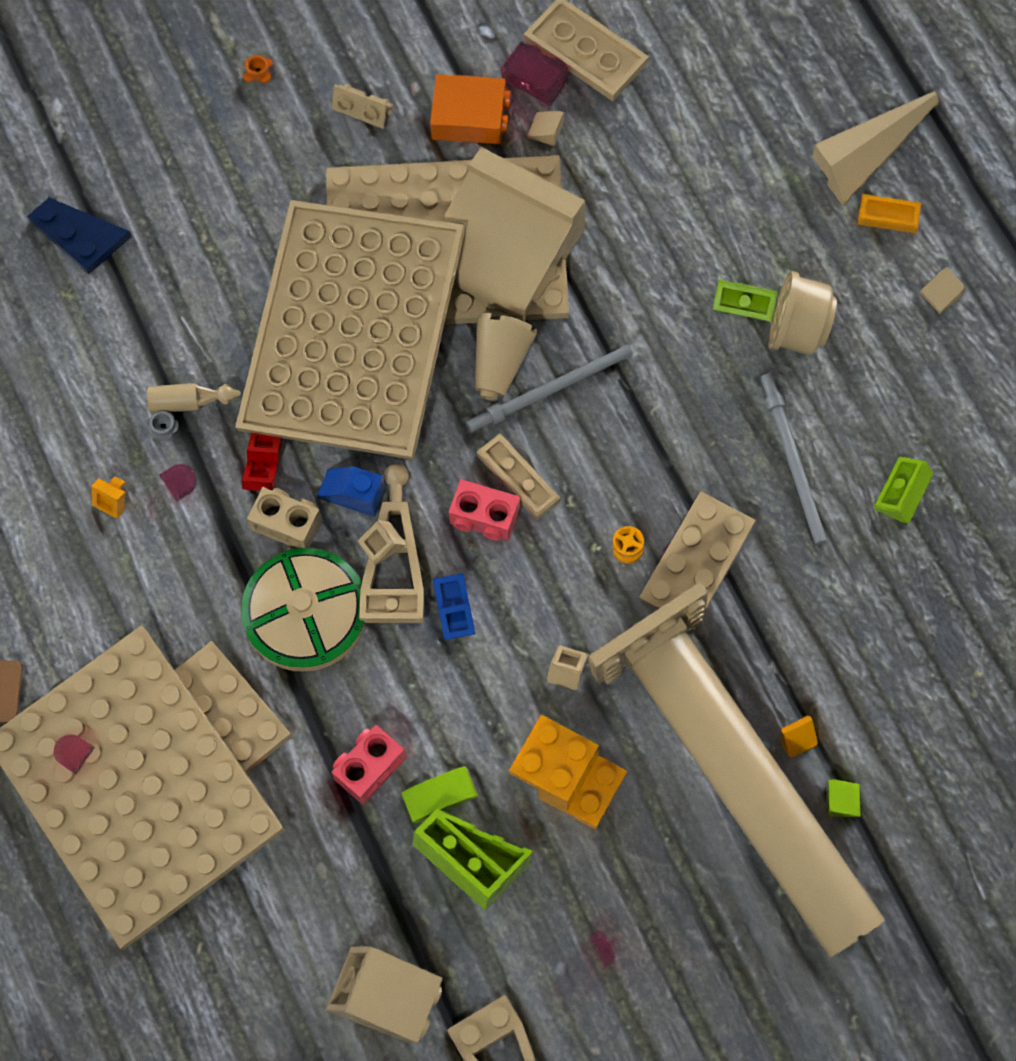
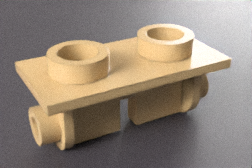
M345 84V86L334 85L332 110L384 129L386 114L390 115L393 110V104L389 103L388 99H382L374 95L368 97L366 92L355 89L349 84Z

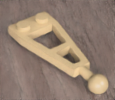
M392 464L384 472V480L390 486L389 502H382L378 520L389 522L390 515H401L405 535L403 541L406 545L396 553H408L414 589H372L378 564L374 565L368 557L360 589L359 619L360 621H365V623H424V588L408 503L402 502V487L407 483L409 474L407 469L401 464Z
M506 995L447 1029L464 1061H478L474 1057L475 1055L515 1032L524 1060L535 1061L523 1024Z

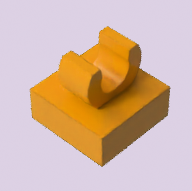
M116 476L109 483L98 478L91 486L92 506L118 519L125 511L126 492L122 488L126 482Z

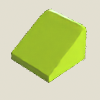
M828 779L826 784L827 817H860V784Z

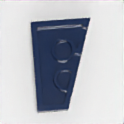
M50 197L27 216L29 221L88 275L132 237L130 231Z

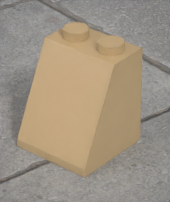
M372 946L351 947L325 1011L405 1042L418 1043L419 1039L423 1038L428 1030L430 1021L427 1018L431 1007L437 1004L441 996L442 988L440 984L442 977Z

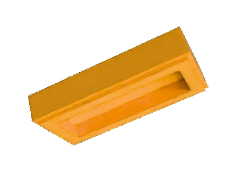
M862 194L857 225L916 234L921 203Z

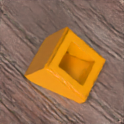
M806 716L781 729L778 739L788 757L793 758L816 747L817 736L811 716Z

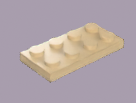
M555 0L524 33V41L612 102L649 63V56L567 0Z
M700 491L639 596V600L658 610L701 581L708 591L706 611L752 531L756 520Z
M210 641L175 669L246 774L292 737L287 728L213 641Z

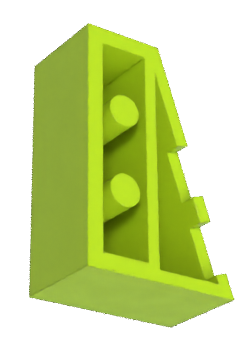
M436 809L414 831L412 845L485 911L530 865L533 851L525 847L521 849L505 842L504 838L495 834L492 836L475 828V825L439 809Z

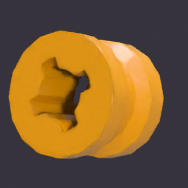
M625 526L616 531L612 546L615 558L625 564L635 563L641 558L644 550V537L640 530L632 526Z

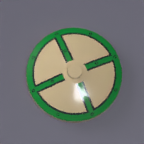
M298 548L282 552L262 564L246 585L241 602V619L244 631L253 648L265 660L280 668L303 672L328 667L344 658L355 647L364 632L366 623L359 619L362 581L356 571L345 560L331 552L315 548Z

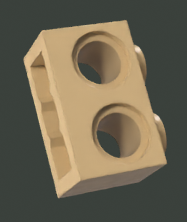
M262 487L247 517L251 531L297 549L310 547L323 521L320 510L313 502L305 499L297 501L290 498L289 494L281 489L273 488V490H269ZM273 507L279 508L275 515H265L268 509ZM298 519L308 520L301 527L293 526V523Z

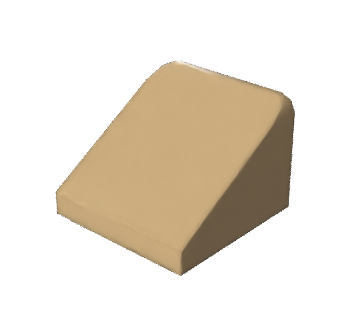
M536 112L527 138L555 146L564 124V112Z
M945 267L920 293L940 314L963 297L966 287Z
M378 520L357 540L374 565L379 564L406 545L393 525L388 521Z
M558 645L549 666L547 682L571 690H577L589 654Z

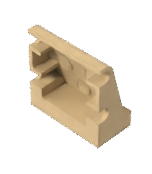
M480 147L469 163V172L441 222L461 224L465 227L453 285L508 315L525 321L530 303H537L555 276L558 261L561 257L563 259L567 258L585 231V200Z

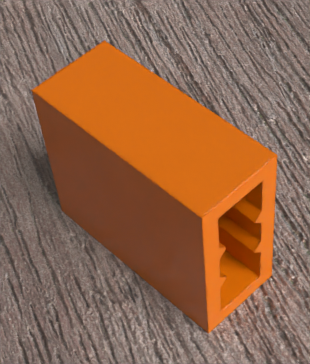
M436 74L430 120L432 140L501 144L502 133L508 132V116L504 115L505 108H510L511 91L506 90V80L504 78Z

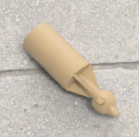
M198 383L149 386L147 388L150 414L159 411L180 412L200 410V407L217 399L226 405L241 395L240 390L233 389L228 384L220 386L218 390L198 386Z

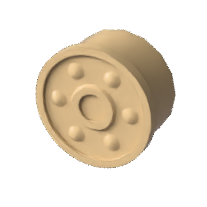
M789 271L776 303L769 333V349L778 350L783 348L812 355L819 347L825 345L832 328L837 306V298L833 296V289L829 284L799 276L798 272Z

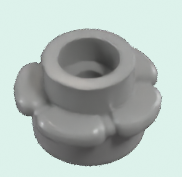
M159 411L151 416L148 430L152 437L168 440L172 437L173 433L178 431L179 424L173 414ZM163 424L166 425L164 429L161 428V425Z

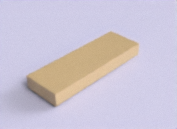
M500 433L477 451L478 458L513 495L520 496V503L536 520L540 519L560 502V496Z

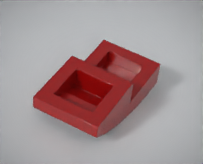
M251 433L246 450L247 463L242 477V490L261 491L262 487L273 490L279 467L283 438Z

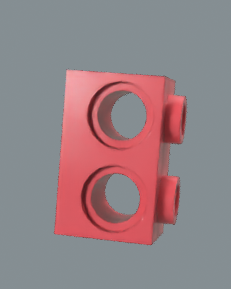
M460 479L448 512L450 524H453L460 531L471 532V530L483 533L490 540L500 541L504 539L509 541L521 509L520 496ZM468 504L477 507L476 510L470 513L464 512L461 509ZM496 513H502L507 516L503 521L491 519Z
M377 725L371 730H364L355 741L356 746L349 754L345 752L338 757L333 764L334 770L331 772L334 780L362 805L368 801L407 758L405 749ZM376 745H383L387 748L386 752L380 757L370 755L371 749ZM359 768L365 771L363 777L358 781L348 779V774L353 769Z

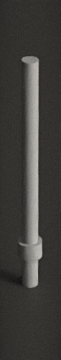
M627 344L504 404L499 405L496 403L486 408L485 413L466 421L467 428L470 432H473L490 423L495 425L504 421L505 416L632 356V349Z
M771 373L761 376V381L767 396L765 403L768 412L773 415L816 546L825 544L827 539L784 411L786 405L783 395L778 393L773 375Z

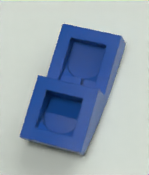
M464 574L432 579L444 641L475 635Z

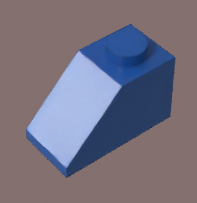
M354 466L333 468L327 470L317 498L375 517L386 488L382 475Z

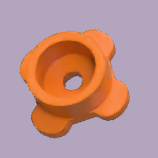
M261 55L247 58L245 61L246 72L243 74V79L247 83L261 81L263 84L270 82V69L273 67V61Z

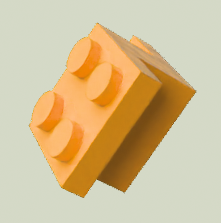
M541 714L510 767L509 774L538 789L540 800L596 830L624 781L627 770L599 756L598 744Z

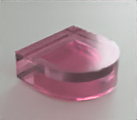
M177 464L159 474L176 502L192 493L196 488V475L188 465Z
M69 734L61 737L56 742L54 757L60 765L77 775L95 747L82 738Z
M598 930L589 935L588 939L604 969L614 964L616 957L604 933Z

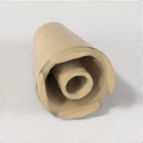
M482 313L477 319L475 390L480 392L479 397L489 401H497L498 397L506 395L536 337L537 329L531 330L532 325L509 316L501 315L500 319L493 320L490 319L492 313Z

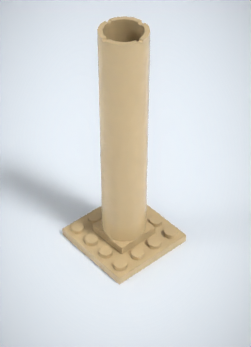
M700 581L590 654L588 657L591 674L598 685L604 681L609 685L623 675L622 670L626 666L632 673L635 672L826 954L832 957L858 940L857 937L860 935L865 936L875 929L885 919L687 634V631L692 630L703 622L702 617L705 614L708 591Z

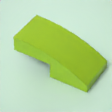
M466 766L443 773L401 792L413 823H420L427 819L436 809L441 811L445 809L452 810L478 797Z

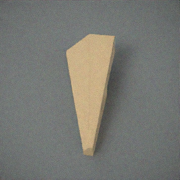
M935 91L814 145L812 157L827 176V185L842 206L849 201L850 197L859 187L861 188L866 183L868 177L877 168L879 169L906 140L908 134L922 123L924 117L933 107L939 104Z

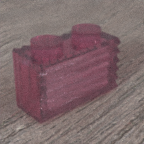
M523 42L517 45L501 66V76L507 83L548 106L552 105L569 81L568 67L562 60L549 58L535 45L528 46V44Z

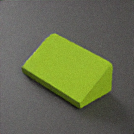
M719 279L712 310L772 322L778 291Z
M899 456L873 508L891 518L909 524L933 476V472L927 462Z

